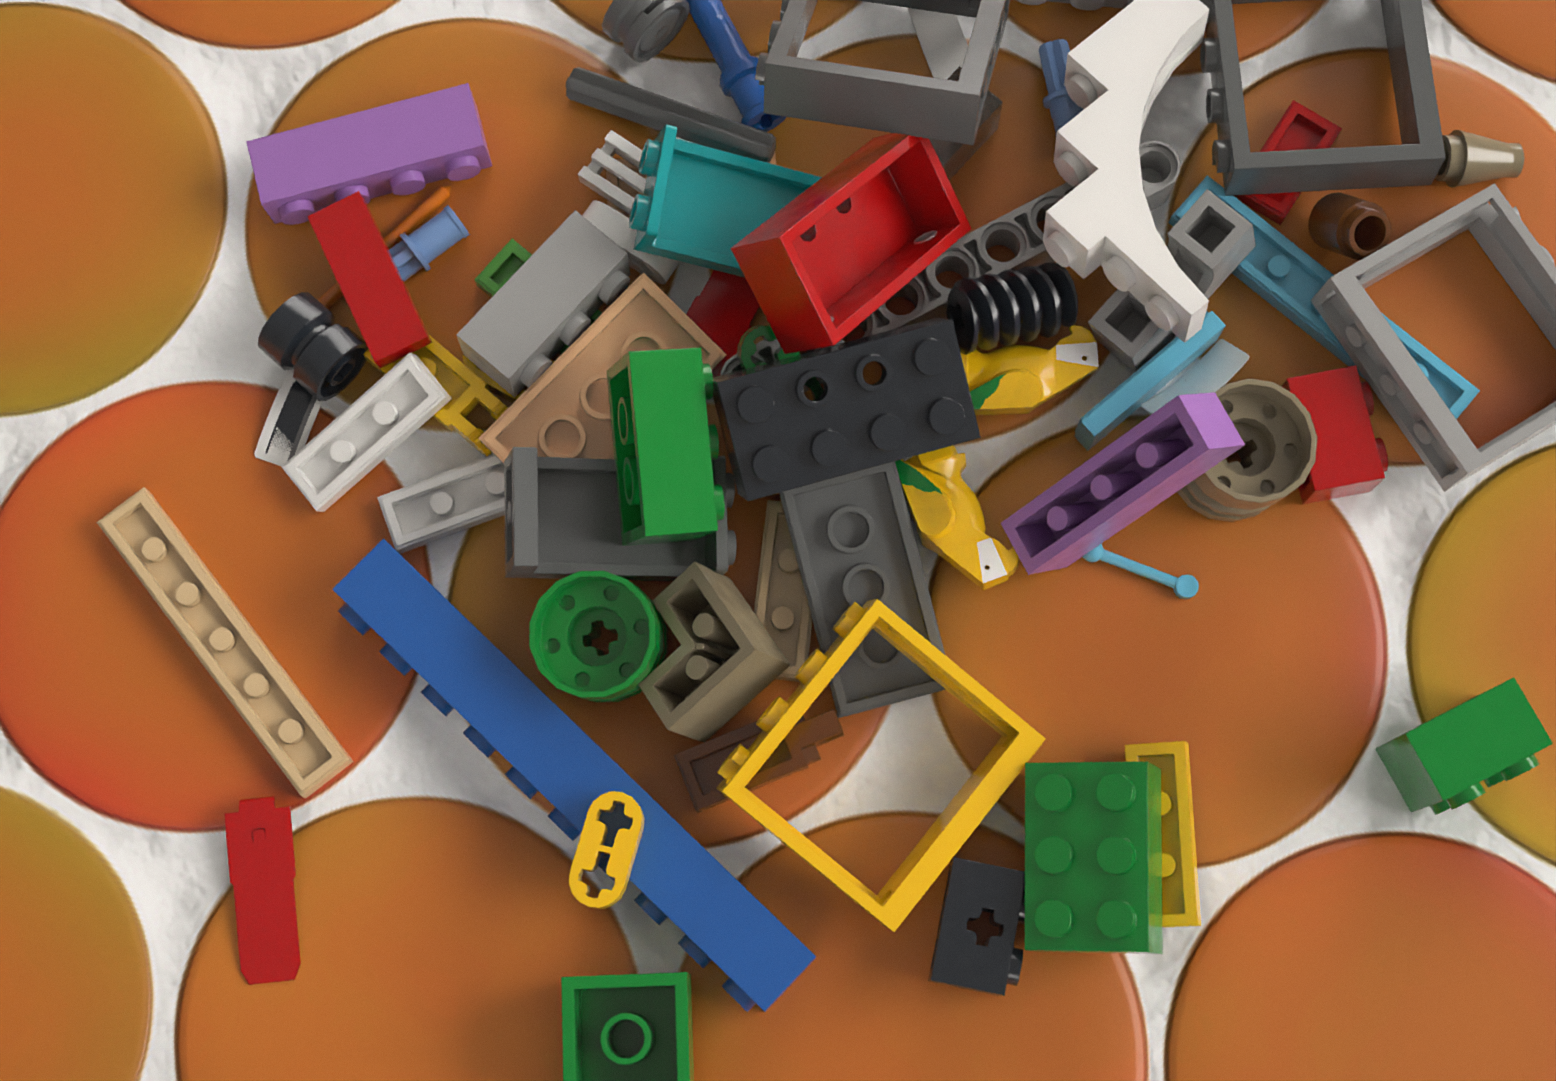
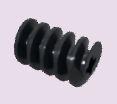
M1046 262L1038 267L1025 266L1017 271L1004 270L997 275L988 273L976 279L962 278L955 282L948 295L946 314L947 319L953 320L960 353L967 355L976 350L977 344L983 350H991L996 347L998 341L1004 346H1011L1017 342L1018 338L1025 342H1031L1037 339L1039 333L1046 338L1057 335L1061 324L1065 327H1071L1076 323L1078 297L1074 281L1068 270L1058 263Z

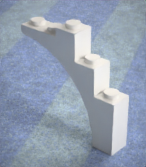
M1134 0L1067 55L1064 86L1070 98L1084 110L1057 131L1053 162L1060 176L1075 188L1046 211L1043 242L1047 252L1056 263L1063 267L1070 266L1083 279L1101 265L1111 284L1120 291H1129L1145 306L1149 318L1157 327L1164 331L1171 330L1185 343L1202 329L1209 300L1178 267L1155 227L1143 191L1139 143L1140 135L1153 101L1172 72L1202 43L1209 8L1200 0Z

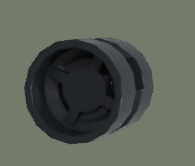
M301 292L284 302L270 316L258 337V347L283 370L294 369L293 378L318 401H327L338 395L356 378L367 361L363 354L368 350L366 342L349 327H342L338 323L334 324L335 317L332 312L309 292Z

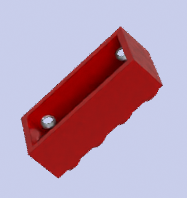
M889 133L872 138L730 249L784 354L837 344L972 228L930 139Z

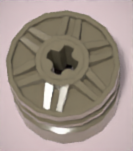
M1249 378L1225 384L1215 392L1245 445L1235 451L1240 456L1241 462L1228 463L1224 459L1177 491L1188 507L1209 519L1235 522L1255 517L1305 482L1316 459L1317 434L1310 413L1295 394L1274 382Z

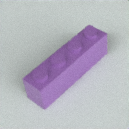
M468 83L246 141L261 205L274 224L282 222L294 225L309 221L307 216L357 191L362 194L368 204L371 198L390 193L395 195L414 194L421 191L426 184L446 178L452 181L467 180L479 174L481 169L492 167L477 105Z
M1215 392L1178 395L1001 522V525L1028 575L1066 568L1243 447L1245 443Z

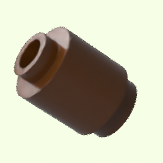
M1331 193L1321 198L1313 207L1309 217V232L1313 241L1324 249L1351 259L1361 260L1387 245L1391 235L1390 221L1379 205L1344 193Z

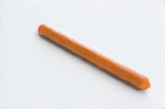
M440 186L384 238L389 250L402 241L399 236L400 234L405 232L408 236L450 197L451 186ZM338 282L318 299L327 309L332 307L343 296Z

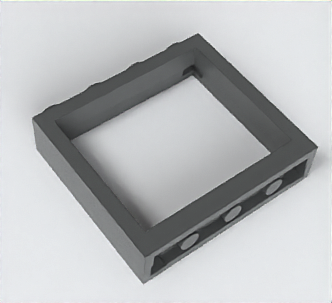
M782 0L780 21L773 20L771 25L768 53H760L756 67L755 80H759V85L764 86L763 113L974 145L1008 18L1010 0H858L976 18L958 81L798 58V52L818 0Z
M1200 0L1209 8L1205 27L1206 38H1203L1200 45V65L1203 73L1211 74L1212 88L1208 89L1206 94V115L1208 123H1216L1218 140H1214L1212 146V165H1216L1217 173H1222L1225 196L1432 184L1446 157L1421 0H1381L1402 145L1250 152L1232 4L1300 0Z

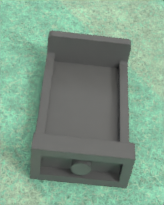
M513 447L504 461L505 578L562 579L578 571H607L627 580L674 581L693 562H697L718 574L724 575L728 571L729 565L734 564L737 549L734 530H728L727 508H731L734 502L735 481L732 473H726L725 456L718 455L717 460H712L714 484L721 485L725 501L724 518L721 521H717L718 531L693 541L622 546L615 459L538 457L537 448Z

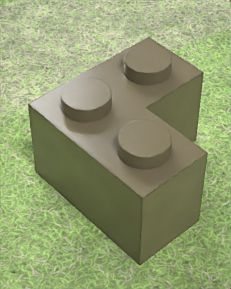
M693 562L652 601L681 646L638 685L667 730L706 742L787 669L790 663L733 581L708 567Z

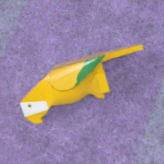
M1073 325L1069 328L1071 335L1060 339L1051 350L1033 346L1012 345L987 353H980L977 349L971 354L964 355L961 353L975 415L1028 414L1039 405L1092 374L1099 367L1097 342L1094 340V336L1083 326Z
M952 445L913 456L906 461L903 459L895 461L904 498L922 545L941 556L982 590L1007 581L1016 571L1019 557L1014 547L1007 550L998 540L985 534L986 527L980 503L974 492L961 477V473L966 467L965 453H957L955 446Z

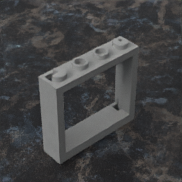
M1495 183L1330 277L1310 300L1444 492L1555 425L1556 401L1477 449L1367 294L1365 288L1469 229L1556 350V267L1549 251L1539 245L1521 220L1516 206L1512 208Z

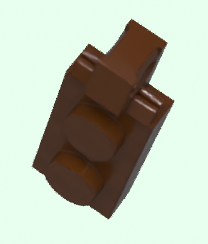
M830 710L808 720H805L803 715L745 788L753 791L807 769L809 764L821 760L817 747L844 736L843 728L835 710ZM757 721L674 755L697 813L729 800L716 789L724 779L717 773L718 769L739 744L743 745L746 749L751 746L763 731L756 725Z

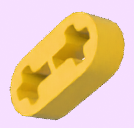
M611 791L601 794L592 802L586 815L570 869L569 886L572 894L580 903L593 909L611 907L622 898L627 888L643 833L645 818L642 809L631 796L623 792ZM616 804L625 805L624 814L633 820L632 826L629 830L625 828L618 830L612 848L604 846L608 827L599 821V817L602 811L613 812ZM601 853L608 854L610 858L606 874L615 879V885L612 890L602 889L598 898L589 897L590 886L581 882L584 871L595 872Z

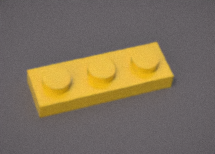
M1186 741L1125 745L1126 762L1148 761L1161 769L1162 928L1201 926L1189 745Z

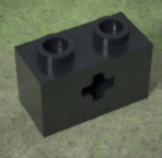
M956 857L951 860L929 973V982L996 996H1005L1007 984L1017 986L1024 950L1014 948L1013 946L1017 924H1025L1024 871ZM982 911L990 913V924L999 927L998 936L987 938L984 946L976 945V933L967 930V922L977 920Z

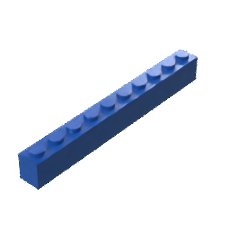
M384 538L332 589L346 602L338 612L362 635L372 628L387 643L379 652L401 674L405 676L413 668L429 684L421 693L443 715L447 717L455 709L471 724L463 734L486 757L489 758L497 750L513 765L505 775L529 799L539 791L555 806L548 817L572 841L581 834L587 812L592 802L601 794L611 791L623 792L637 802L642 809L645 819L643 833L629 880L642 891L634 901L659 926L667 918L685 933L678 944L703 969L711 960L729 976L722 987L747 1012L755 1004L766 1012L816 959V956ZM616 804L613 812L602 811L599 817V821L608 827L604 846L612 848L618 830L622 828L629 830L632 826L633 820L624 814L625 805ZM601 853L598 866L606 873L610 855Z

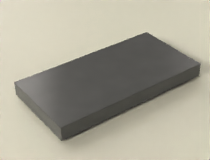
M895 461L779 493L818 645L823 654L826 653L839 636L833 631V627L842 614L854 602L863 607L867 601L878 599L945 655ZM874 629L868 633L829 682L838 718L946 690Z

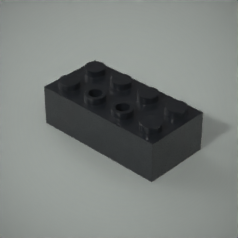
M934 318L713 377V399L737 492L747 501L981 438L953 320ZM871 361H876L882 369L881 378L874 384L866 383L862 374L865 365ZM812 377H818L824 386L822 395L815 400L807 399L803 391L805 382Z

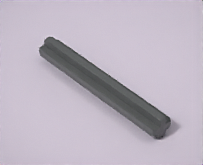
M581 67L574 68L570 77L567 78L565 85L566 96L570 100L658 131H661L665 124L677 127L676 137L751 159L770 163L775 153L776 137L771 133Z

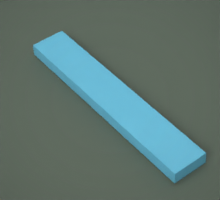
M1207 175L1174 212L1168 223L1174 226L1207 189L1253 224L1256 246L1236 267L1232 274L1347 366H1354L1355 364L1310 301L1328 279L1334 275L1233 195L1225 196L1224 188ZM1382 313L1457 419L1480 390ZM1357 368L1358 374H1359L1362 378H1364V376L1361 374V372H1360L1359 369Z

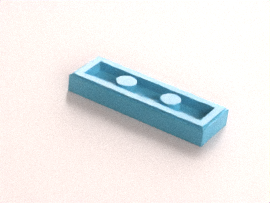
M1207 311L1200 331L1185 343L1178 337L1172 340L1081 417L1074 437L1089 451L1143 403L1215 344L1226 325L1213 311L1210 313Z

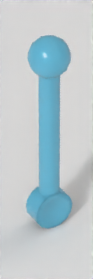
M1102 544L1083 556L1088 562L1101 560L1171 587L1180 599H1190L1199 589L1198 581L1192 575L1186 574L1177 578L1105 550Z

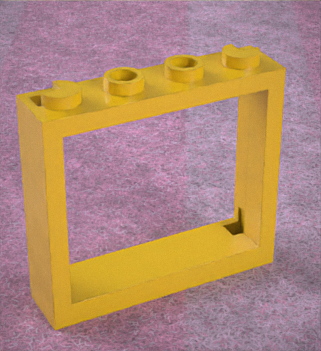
M874 599L867 601L863 607L854 602L842 614L833 627V631L839 635L825 654L816 649L805 660L794 676L801 684L787 701L778 696L767 707L756 723L763 731L748 749L739 744L730 753L718 769L717 773L724 779L716 789L883 926L895 932L1046 738L881 601ZM872 629L1002 736L877 895L745 788Z

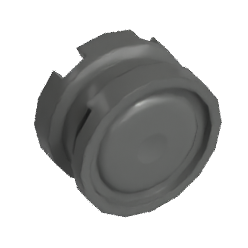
M613 0L604 15L602 22L603 32L613 41L623 42L625 53L638 63L648 61L668 46L680 32L690 11L689 3L686 0Z

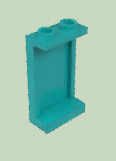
M665 124L655 140H646L642 150L639 173L647 175L644 194H637L635 196L629 217V228L637 230L633 250L745 278L730 248L822 177L676 139L677 127Z

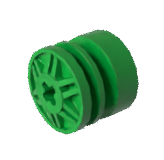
M578 571L556 581L539 598L529 622V648L538 670L557 689L596 703L622 702L642 693L643 691L638 684L666 659L668 654V627L652 602L653 600L629 580L607 571ZM603 626L607 630L618 634V640L609 643V653L606 655L602 650L592 647V640L601 636L600 627Z

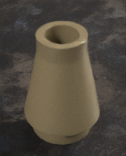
M1453 130L1449 135H1442L1446 158L1435 179L1437 181H1445L1449 187H1457L1504 177L1516 178L1520 175L1524 165L1523 147L1519 143H1506L1462 130Z

